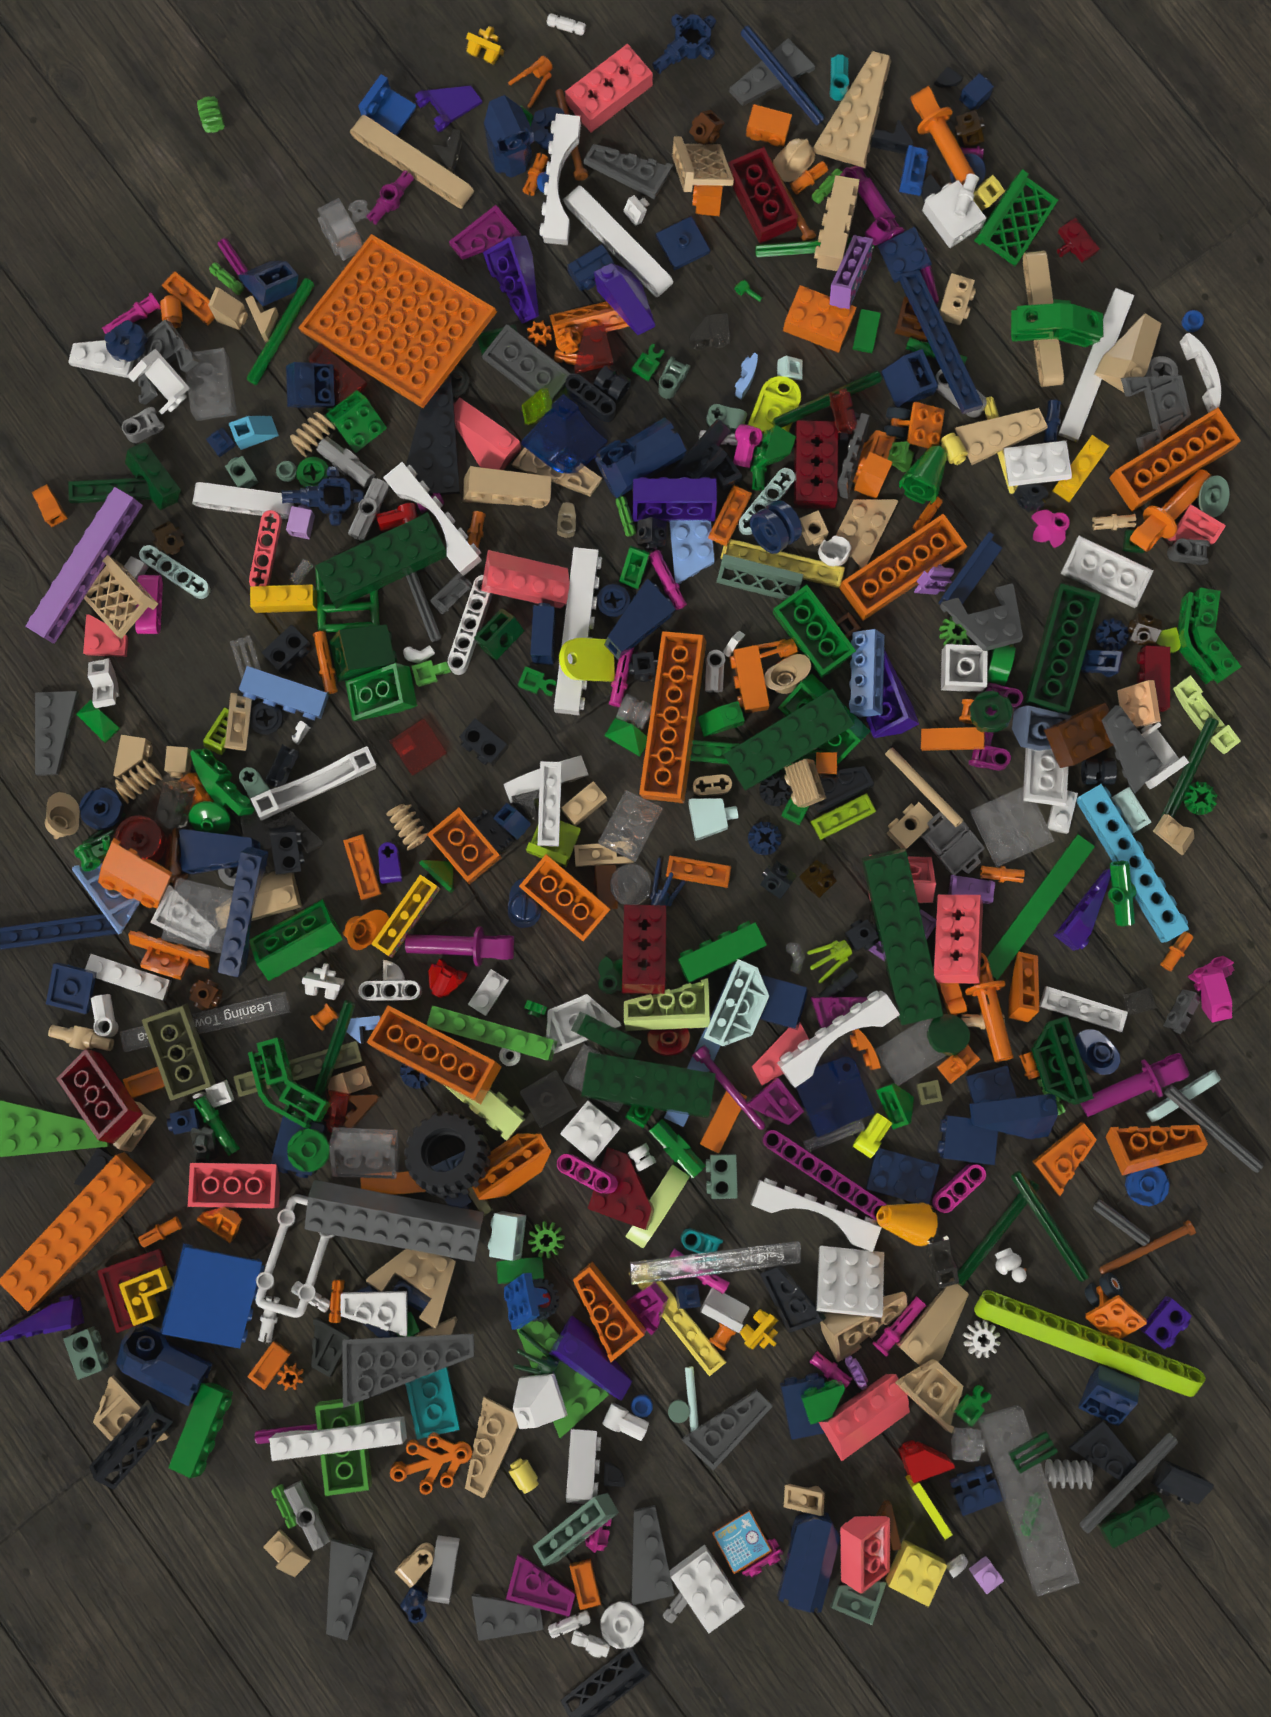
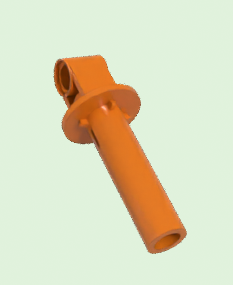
M927 86L910 97L915 110L923 120L918 125L917 131L919 134H927L929 132L932 134L956 181L959 180L963 186L967 174H974L946 123L953 111L950 107L940 109L932 90Z
M1200 469L1162 508L1157 506L1147 507L1143 512L1145 522L1135 529L1130 537V541L1148 552L1161 537L1172 538L1177 533L1175 520L1199 496L1203 483L1211 475L1207 471Z
M981 953L984 965L980 968V984L973 983L974 986L965 990L966 995L978 996L994 1062H1001L1014 1058L996 991L1005 986V981H994L989 961Z

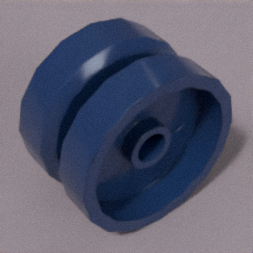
M779 499L768 504L765 509H761L753 514L750 519L751 531L756 541L763 549L772 554L779 553L787 545L797 541L802 535V526L798 515L790 505Z

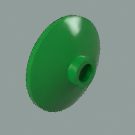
M199 802L189 812L190 824L196 831L225 834L231 825L229 813L221 805L214 802Z

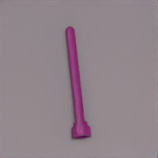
M703 1045L692 1054L693 1058L701 1064L704 1063L711 1073H715L716 1079L756 1127L760 1130L764 1129L765 1123L752 1108L746 1105L747 1101L712 1061L709 1054L710 1050Z

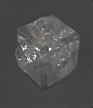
M954 1428L951 1439L953 1459L965 1460L967 1462L979 1461L981 1453L985 1452V1439L981 1437V1430Z

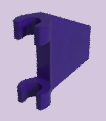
M471 86L425 90L415 94V97L418 99L415 103L419 108H423L430 101L440 115L434 119L436 123L434 127L438 132L443 131L452 121L482 103L481 98Z

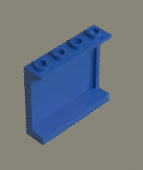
M183 1244L161 1327L162 1334L240 1348L241 1343H245L248 1330L245 1329L246 1323L251 1321L253 1315L251 1304L252 1300L256 1299L259 1288L256 1286V1279L260 1273L264 1272L262 1261L259 1258L253 1260L193 1248L192 1245Z

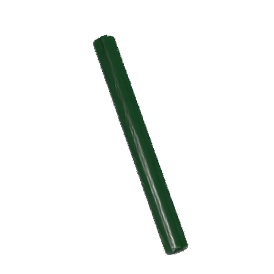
M875 371L775 417L773 425H777L780 428L834 404L835 400L841 401L880 383L882 376L879 371Z
M1211 717L1207 718L1188 758L1189 763L1184 766L1160 819L1164 814L1170 815L1174 819L1219 724L1218 720Z
M344 1001L313 1092L322 1098L325 1096L355 1008V1003L352 1001Z
M1021 1171L1012 1174L1011 1178L1077 1279L1081 1282L1088 1279L1090 1276L1024 1174Z
M1030 1180V1185L1032 1186L1034 1191L1037 1192L1039 1190V1185L1034 1181ZM1021 1192L955 1274L953 1279L959 1285L963 1286L1028 1204Z

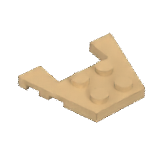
M405 1249L366 1279V1283L383 1292L396 1274L432 1298L419 1318L436 1329L456 1261L447 1256Z

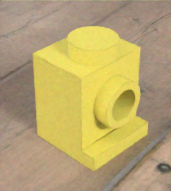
M992 175L974 190L973 201L983 211L994 203L1005 190L1001 183Z

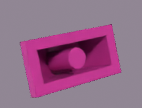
M1222 970L1201 974L1202 1010L1212 1023L1232 1018V999Z

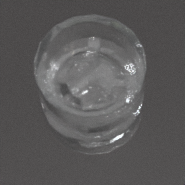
M627 693L620 705L616 718L625 722L631 721L635 727L643 730L650 717L652 704L645 701L638 702V698Z

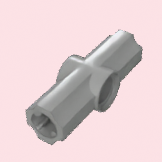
M328 436L320 441L316 449L317 452L333 463L332 465L337 467L340 473L350 476L364 488L371 484L375 473L361 463L354 453L347 448L343 449Z
M378 478L372 479L364 499L359 503V510L348 532L350 536L359 541L366 540L374 521L377 519V514H380L379 510L390 488L389 484ZM367 507H374L371 513L364 512Z
M302 1480L286 1488L284 1493L296 1515V1523L302 1527L313 1551L330 1542L331 1539L319 1516L318 1507L313 1504ZM309 1511L312 1514V1519H305L302 1512Z

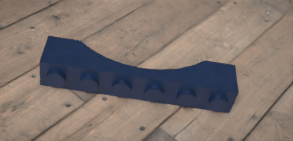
M248 846L240 854L218 968L219 973L239 977L246 970L251 920L257 894L266 869L268 851Z

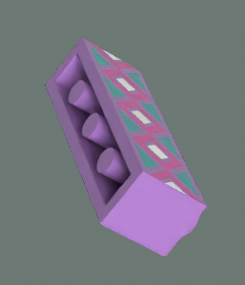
M853 235L831 284L830 305L850 309L871 261L872 238Z

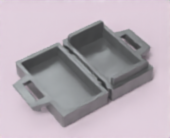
M938 812L927 822L929 829L921 837L931 850L938 855L937 857L950 874L956 875L960 870H964L969 874L981 863L978 854L985 848L973 832L968 830L969 827L964 821L958 827H955L941 812ZM940 816L942 817L934 825H932ZM975 859L969 867H965L970 861Z

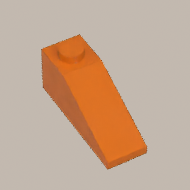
M1019 951L1016 955L1008 999L1009 1018L1029 1022L1039 1012L1037 955Z

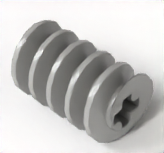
M1047 1459L1045 1462V1480L1047 1484L1051 1482L1053 1488H1056L1057 1482H1060L1061 1488L1064 1489L1066 1482H1068L1070 1488L1073 1489L1075 1482H1077L1079 1489H1082L1083 1483H1086L1087 1488L1091 1489L1093 1467L1090 1461L1087 1463L1085 1460H1082L1079 1464L1077 1460H1073L1071 1463L1069 1460H1064L1062 1463L1059 1459H1056L1053 1463L1051 1459Z

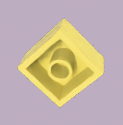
M903 1539L902 1549L898 1550L885 1580L890 1588L929 1607L947 1568V1564L943 1558Z

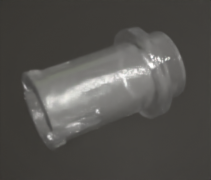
M302 559L294 573H290L291 577L289 580L295 585L304 584L303 580L314 566L309 561Z

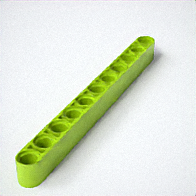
M985 1290L974 1307L976 1315L984 1320L1185 1396L1194 1397L1206 1379L1203 1372L1195 1367L990 1290Z

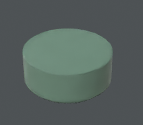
M683 1400L672 1401L668 1407L670 1419L676 1423H682L688 1419L690 1414L688 1404Z

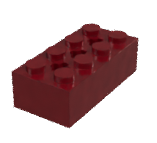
M764 147L728 162L734 179L733 190L759 243H763L796 228L798 215Z
M797 421L795 427L794 508L835 509L838 476V421Z
M624 905L622 993L665 994L666 905Z
M85 1049L56 1078L99 1141L114 1144L143 1115L139 1106L99 1052Z

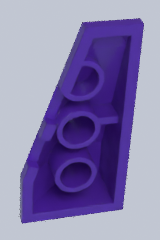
M885 650L882 715L866 717L874 738L902 734L919 725L914 708Z

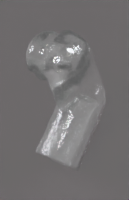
M790 942L786 946V952L791 954L794 959L790 971L800 974L805 955L798 943Z

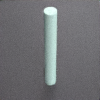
M685 1367L688 1406L690 1410V1430L692 1432L699 1427L694 1368Z

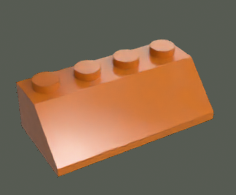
M547 854L519 886L582 941L588 938L611 910Z

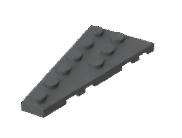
M474 1333L343 1339V1408L474 1357Z

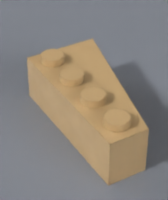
M835 175L831 197L827 198L825 210H828L827 214L824 213L822 226H824V230L820 229L818 242H821V245L816 246L814 258L818 259L817 268L838 271L846 250L856 205L859 179Z

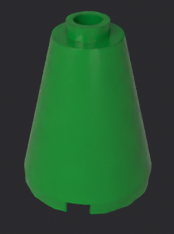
M941 446L929 447L901 477L899 487L900 489L903 487L905 490L904 494L908 498L921 504H925L926 501H931V504L937 499L947 460L945 449Z

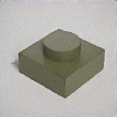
M938 1080L916 1084L921 1105L943 1101Z

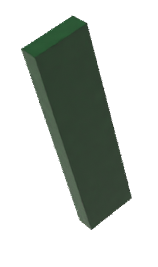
M145 478L68 481L70 503L105 502L108 494L112 492L114 487L135 500L151 499L148 495L149 486Z

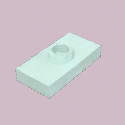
M1130 787L1110 798L1113 804L1120 808L1122 812L1121 817L1125 823L1130 825L1133 833L1151 823V820Z

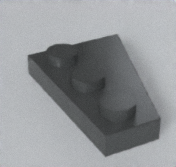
M472 1593L478 1641L544 1629L540 1608L501 1600L497 1597H483Z

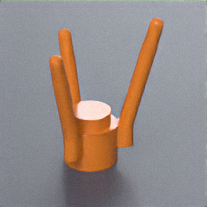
M541 56L532 66L508 82L509 85H512L531 72L537 78L543 77L528 104V108L532 107L546 81L552 76L550 71L553 66L548 58Z
M792 638L758 645L759 649L777 646L776 649L759 654V658L778 653L781 658L784 657L786 659L798 653L797 646Z

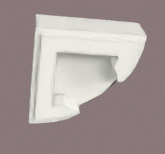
M741 631L737 632L727 644L723 654L730 657L745 634Z
M299 721L295 728L297 732L295 735H292V741L297 745L300 744L310 730V727L302 721Z
M383 960V981H405L404 973L398 965L391 961Z
M961 1554L947 1563V1569L953 1578L965 1569L968 1560L964 1554Z

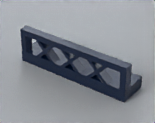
M988 532L938 604L941 605L942 602L959 598L963 604L1002 550L1001 546L991 540L994 536L991 532Z

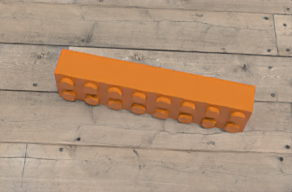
M662 631L639 792L643 799L677 803L685 802L706 649V640L703 635Z
M125 1152L115 1155L0 1278V1285L25 1310L30 1311L38 1307L155 1181Z

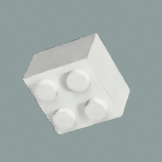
M946 644L942 649L941 690L983 692L987 687L988 651H983L978 645Z
M588 1100L560 1134L590 1160L594 1161L621 1127Z

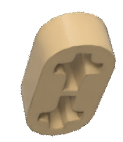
M723 774L703 776L694 781L692 789L700 797L722 795L730 791L732 781L729 776ZM720 779H724V782L728 783L724 790H721V786L714 787L713 784L720 783ZM701 781L704 785L711 784V787L705 788L704 792L696 788Z

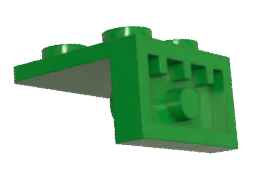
M358 390L325 414L355 453L386 430V426L367 398Z

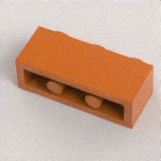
M869 452L868 457H863L853 480L856 483L854 490L876 500L893 462Z
M758 645L734 649L733 656H730L731 668L736 670V676H733L735 689L739 688L740 696H737V701H739L740 708L743 709V714L764 711L769 708Z

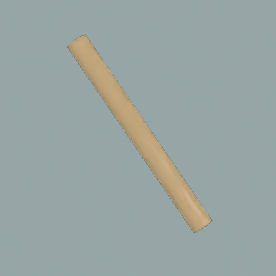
M893 747L886 752L885 755L955 827H958L963 822V819Z

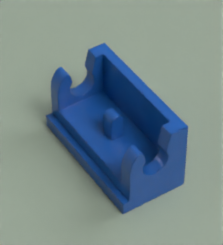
M913 145L908 146L899 192L921 196L928 156H926L928 151L926 149L913 147Z

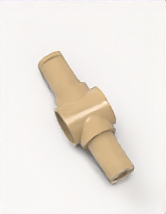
M51 1025L48 1032L49 1037L64 1040L70 1047L77 1049L98 1048L111 1051L114 1046V1039L99 1036L93 1032V1029L74 1025V1027L65 1028Z

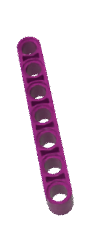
M767 1130L763 1134L762 1142L768 1149L877 1221L874 1214L875 1208L887 1204L778 1131ZM771 1133L776 1134L778 1137L775 1145H769L766 1141L767 1136ZM789 1145L795 1147V1155L793 1157H787L784 1153L785 1148ZM807 1157L813 1160V1166L810 1169H804L802 1165L803 1160ZM825 1169L831 1172V1178L828 1181H822L820 1178L821 1172ZM846 1181L849 1189L845 1193H840L838 1186L841 1182ZM859 1194H865L867 1197V1201L863 1205H858L856 1202Z

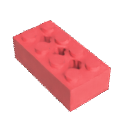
M626 44L565 91L566 104L576 116H580L581 122L592 133L652 87L653 73L633 49Z
M938 895L934 976L937 983L980 984L983 916L981 895Z

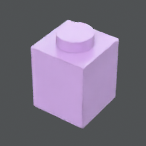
M298 505V507L291 506L286 527L290 536L310 539L315 519L312 510L304 505Z
M986 1556L969 1568L986 1594L1004 1582Z

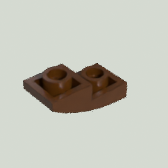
M594 865L596 897L610 909H618L616 865Z

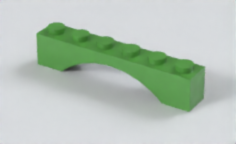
M432 1006L427 1026L547 1061H552L558 1042L436 1006Z

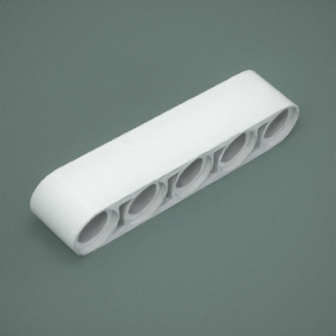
M203 482L196 483L192 502L193 505L202 508L262 516L265 511L273 510L278 512L282 519H289L291 506H294V503H282V493Z
M484 575L478 576L473 583L448 657V666L452 673L456 675L464 674L468 669L476 645L474 636L482 628L493 593L484 592L479 589ZM480 602L483 606L479 610H475L472 608L474 603ZM470 621L476 622V626L473 629L466 628V624ZM464 640L470 642L467 648L459 647L460 642ZM455 660H462L463 664L461 667H453Z

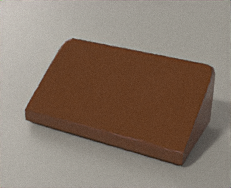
M173 828L166 843L165 869L172 872V875L181 873V848L178 844L180 833L177 828Z

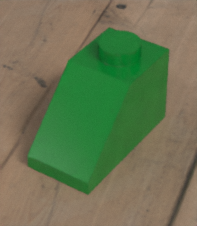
M739 701L717 707L698 717L704 737L742 726L745 721Z

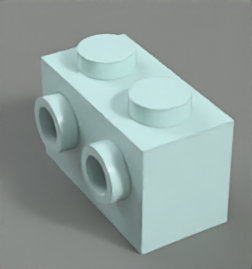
M505 1211L494 1213L491 1219L492 1235L488 1243L489 1257L510 1261L521 1258L526 1215Z

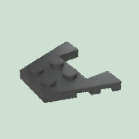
M163 320L146 334L148 339L144 346L146 349L138 358L139 363L141 359L156 349L169 364L178 359L180 369L184 372H188L199 363L198 358L172 323L167 320ZM145 374L141 375L138 378V386L141 387L142 395H139V403L146 405L158 394L155 385Z
M1182 375L1121 378L1125 396H1132L1141 391L1145 393L1153 430L1136 437L1139 454L1141 455L1154 445L1159 444L1165 435L1174 431L1191 415Z
M1013 583L996 587L994 593L1001 604L999 607L968 615L959 598L942 602L940 608L944 613L947 611L953 617L952 620L957 625L960 624L967 631L966 634L983 651L1021 642L1023 634Z

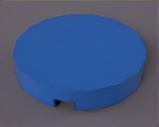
M1155 1166L1127 1174L1125 1181L1127 1194L1134 1202L1143 1206H1154L1162 1202L1169 1192V1180L1165 1175L1166 1173L1160 1167Z

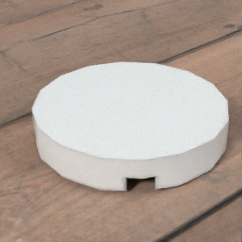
M619 1601L611 1604L604 1611L601 1618L602 1636L609 1645L617 1649L634 1646L640 1640L644 1631L642 1613L635 1605L629 1602Z

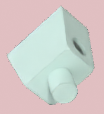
M721 798L689 799L688 801L695 841L727 830V820L738 818L737 807L724 808L723 799Z

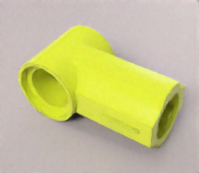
M876 1113L865 1131H862L856 1138L853 1147L867 1157L872 1158L880 1147V1141L892 1125V1122Z

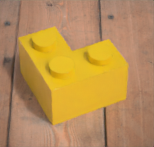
M167 1265L119 1284L133 1326L161 1315L154 1294L166 1290L173 1285Z

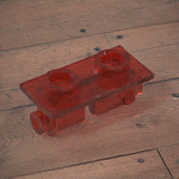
M846 388L839 390V394L830 392V406L833 409L835 426L838 432L852 434V430L856 429L857 421L854 409L847 411V408L853 406L850 392Z
M328 1090L327 1101H329L330 1107L323 1121H326V1128L329 1132H335L339 1125L344 1126L350 1094Z

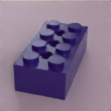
M646 477L633 479V521L650 517L663 521H715L717 504L716 479L708 477L700 479H690L688 477L680 479H669L667 477L659 479H648Z

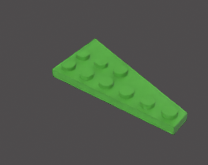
M0 1100V1157L110 1146L108 1142L97 1140L84 1119Z
M547 1319L540 1322L538 1320L535 1322L531 1321L520 1328L549 1352L560 1335ZM517 1329L525 1352L541 1359L542 1355L546 1357L519 1333L520 1329ZM528 1359L532 1368L539 1369L537 1368L538 1363ZM558 1360L559 1363L554 1374L568 1414L563 1418L553 1421L559 1438H561L601 1403L609 1393Z

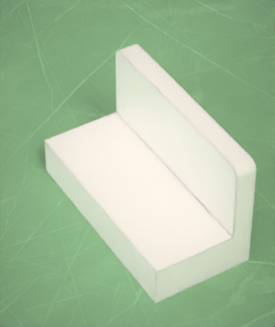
M711 1288L700 1311L739 1333L743 1327L742 1322L749 1311V1306L725 1293L722 1295L719 1291Z

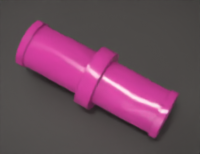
M818 1351L809 1361L825 1373L824 1376L827 1379L830 1377L832 1380H837V1382L842 1381L845 1389L850 1384L849 1381L852 1380V1377L837 1367L838 1364L830 1362Z

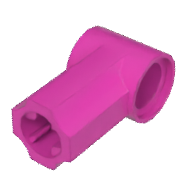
M741 424L735 431V438L738 444L733 463L750 468L754 448L762 440V431L757 427Z

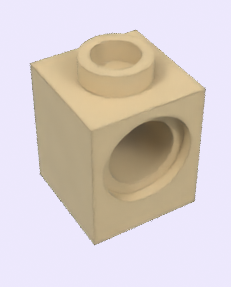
M819 510L800 518L802 535L807 546L812 544L814 546L820 545L827 538L829 532ZM816 527L819 533L813 534L809 531V528Z
M167 746L164 771L171 774L170 777L183 778L184 775L191 772L192 758L190 752L192 750L188 747Z

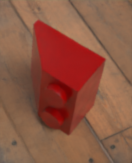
M907 1441L902 1444L901 1448H898L906 1472L913 1483L955 1468L953 1462L946 1454L919 1441Z

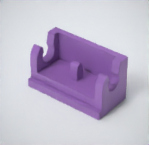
M951 875L948 895H981L982 902L990 904L994 899L995 882Z

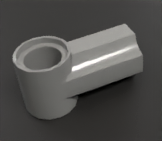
M712 650L707 655L705 661V691L718 693L723 692L725 655L720 650ZM718 656L721 663L719 665L711 664L710 657Z

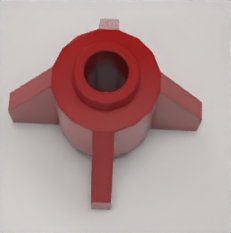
M439 958L437 964H432L428 971L429 987L437 997L449 996L450 992L464 982L467 973L448 966L443 959Z

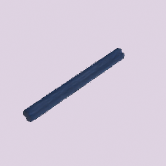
M749 25L743 28L741 36L813 123L819 125L824 120V115Z

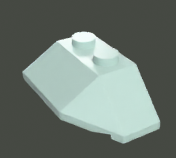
M739 959L737 960L703 1038L725 1046L753 1035L769 999V993L757 967Z

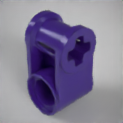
M383 843L378 850L381 884L402 882V869L398 848L392 843ZM388 847L394 851V853L390 854V858L383 854L387 851Z

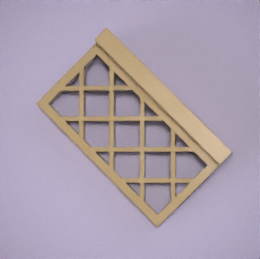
M674 137L672 157L684 192H692L693 185L733 186L734 179L720 144H684L682 137Z
M107 555L103 559V562L106 564L105 568L97 576L84 599L116 636L122 639L148 607L154 610L158 603L121 563ZM110 574L109 581L105 582L106 577ZM119 584L118 591L114 592L115 585ZM108 587L107 594L103 595L104 588ZM97 590L96 597L90 598L91 595ZM128 594L127 601L123 602L124 595ZM117 597L116 604L112 605V599ZM106 600L105 607L101 608V602ZM139 604L137 609L132 612L133 605ZM126 607L125 614L121 615L122 608ZM115 610L114 617L110 618V612ZM124 620V624L119 629V622Z

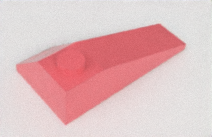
M459 398L454 403L455 428L473 454L479 467L504 470L521 451L520 441L505 428L463 399Z

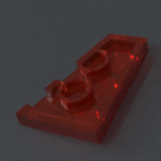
M321 343L308 358L310 363L333 364L336 406L356 390L361 393L368 384Z

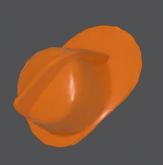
M373 910L362 916H354L348 920L345 930L342 932L343 936L347 938L351 948L362 950L373 943L389 920V917L382 910Z

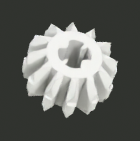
M976 1320L974 1321L975 1328L968 1325L967 1328L971 1332L963 1333V1336L968 1338L964 1345L970 1346L968 1352L970 1354L975 1352L977 1358H980L982 1353L988 1358L989 1350L996 1353L997 1351L993 1346H1000V1342L995 1340L1000 1336V1333L994 1332L996 1327L993 1324L988 1326V1322L984 1320L980 1325L979 1321ZM983 1334V1336L986 1337L985 1342L982 1341L981 1344L978 1341V1337H982Z

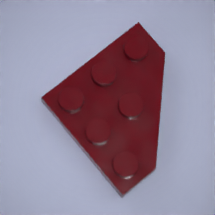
M607 1147L601 1169L616 1177L618 1186L610 1194L593 1190L587 1209L648 1230L654 1207L651 1201H649L643 1183L634 1169L632 1159L626 1153ZM605 1178L602 1181V1187L604 1189H606L609 1184L607 1178Z
M161 1248L97 1271L116 1333L134 1327L119 1284L166 1266Z

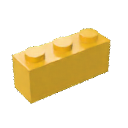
M1092 435L1070 465L1071 479L1059 480L1052 491L1070 502L1109 446Z
M313 585L250 586V607L255 613L317 611L316 589Z

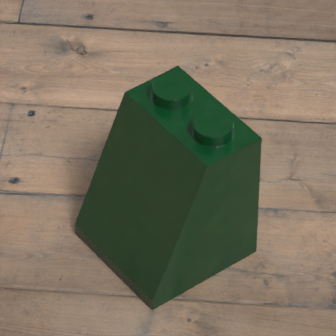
M387 624L342 629L335 634L329 642L337 682L350 680L396 663V652L392 649L391 645L392 634L388 631Z

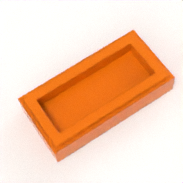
M158 1067L123 1079L125 1088L133 1099L165 1087Z
M274 1340L247 1377L265 1390L289 1358L291 1352Z
M591 1559L570 1564L580 1610L601 1605Z

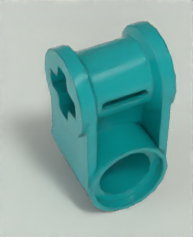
M692 1228L685 1229L681 1234V1242L685 1248L706 1258L713 1257L716 1261V1253L719 1245L723 1243V1239ZM692 1233L696 1235V1241L690 1245L685 1242V1238L688 1234Z

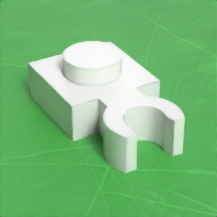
M227 1080L216 1083L206 1088V1092H198L193 1096L195 1099L206 1095L213 1108L234 1100Z
M574 1630L572 1644L585 1647L589 1654L594 1657H607L610 1645L606 1640L590 1634L587 1636L582 1632Z

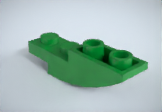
M194 749L190 752L197 775L215 803L223 808H231L238 816L249 815L254 812L255 808L250 799L242 795L236 789L237 787L229 782L232 774L223 763L213 756L210 750Z

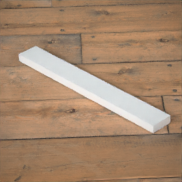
M1115 288L1103 317V337L1100 338V342L1093 344L1059 430V436L1075 442L1078 441L1102 380L1094 373L1102 356L1117 342L1134 295Z

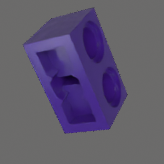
M1166 1296L1148 1317L1147 1324L1139 1328V1330L1159 1347L1166 1349L1175 1343L1177 1334L1189 1326V1320L1192 1315L1172 1298ZM1176 1310L1178 1317L1176 1320L1171 1321L1170 1314ZM1160 1327H1163L1164 1334L1158 1338L1156 1332Z

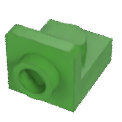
M907 441L892 443L888 460L893 462L892 465L902 472H907L910 469L914 452L908 449L910 443Z

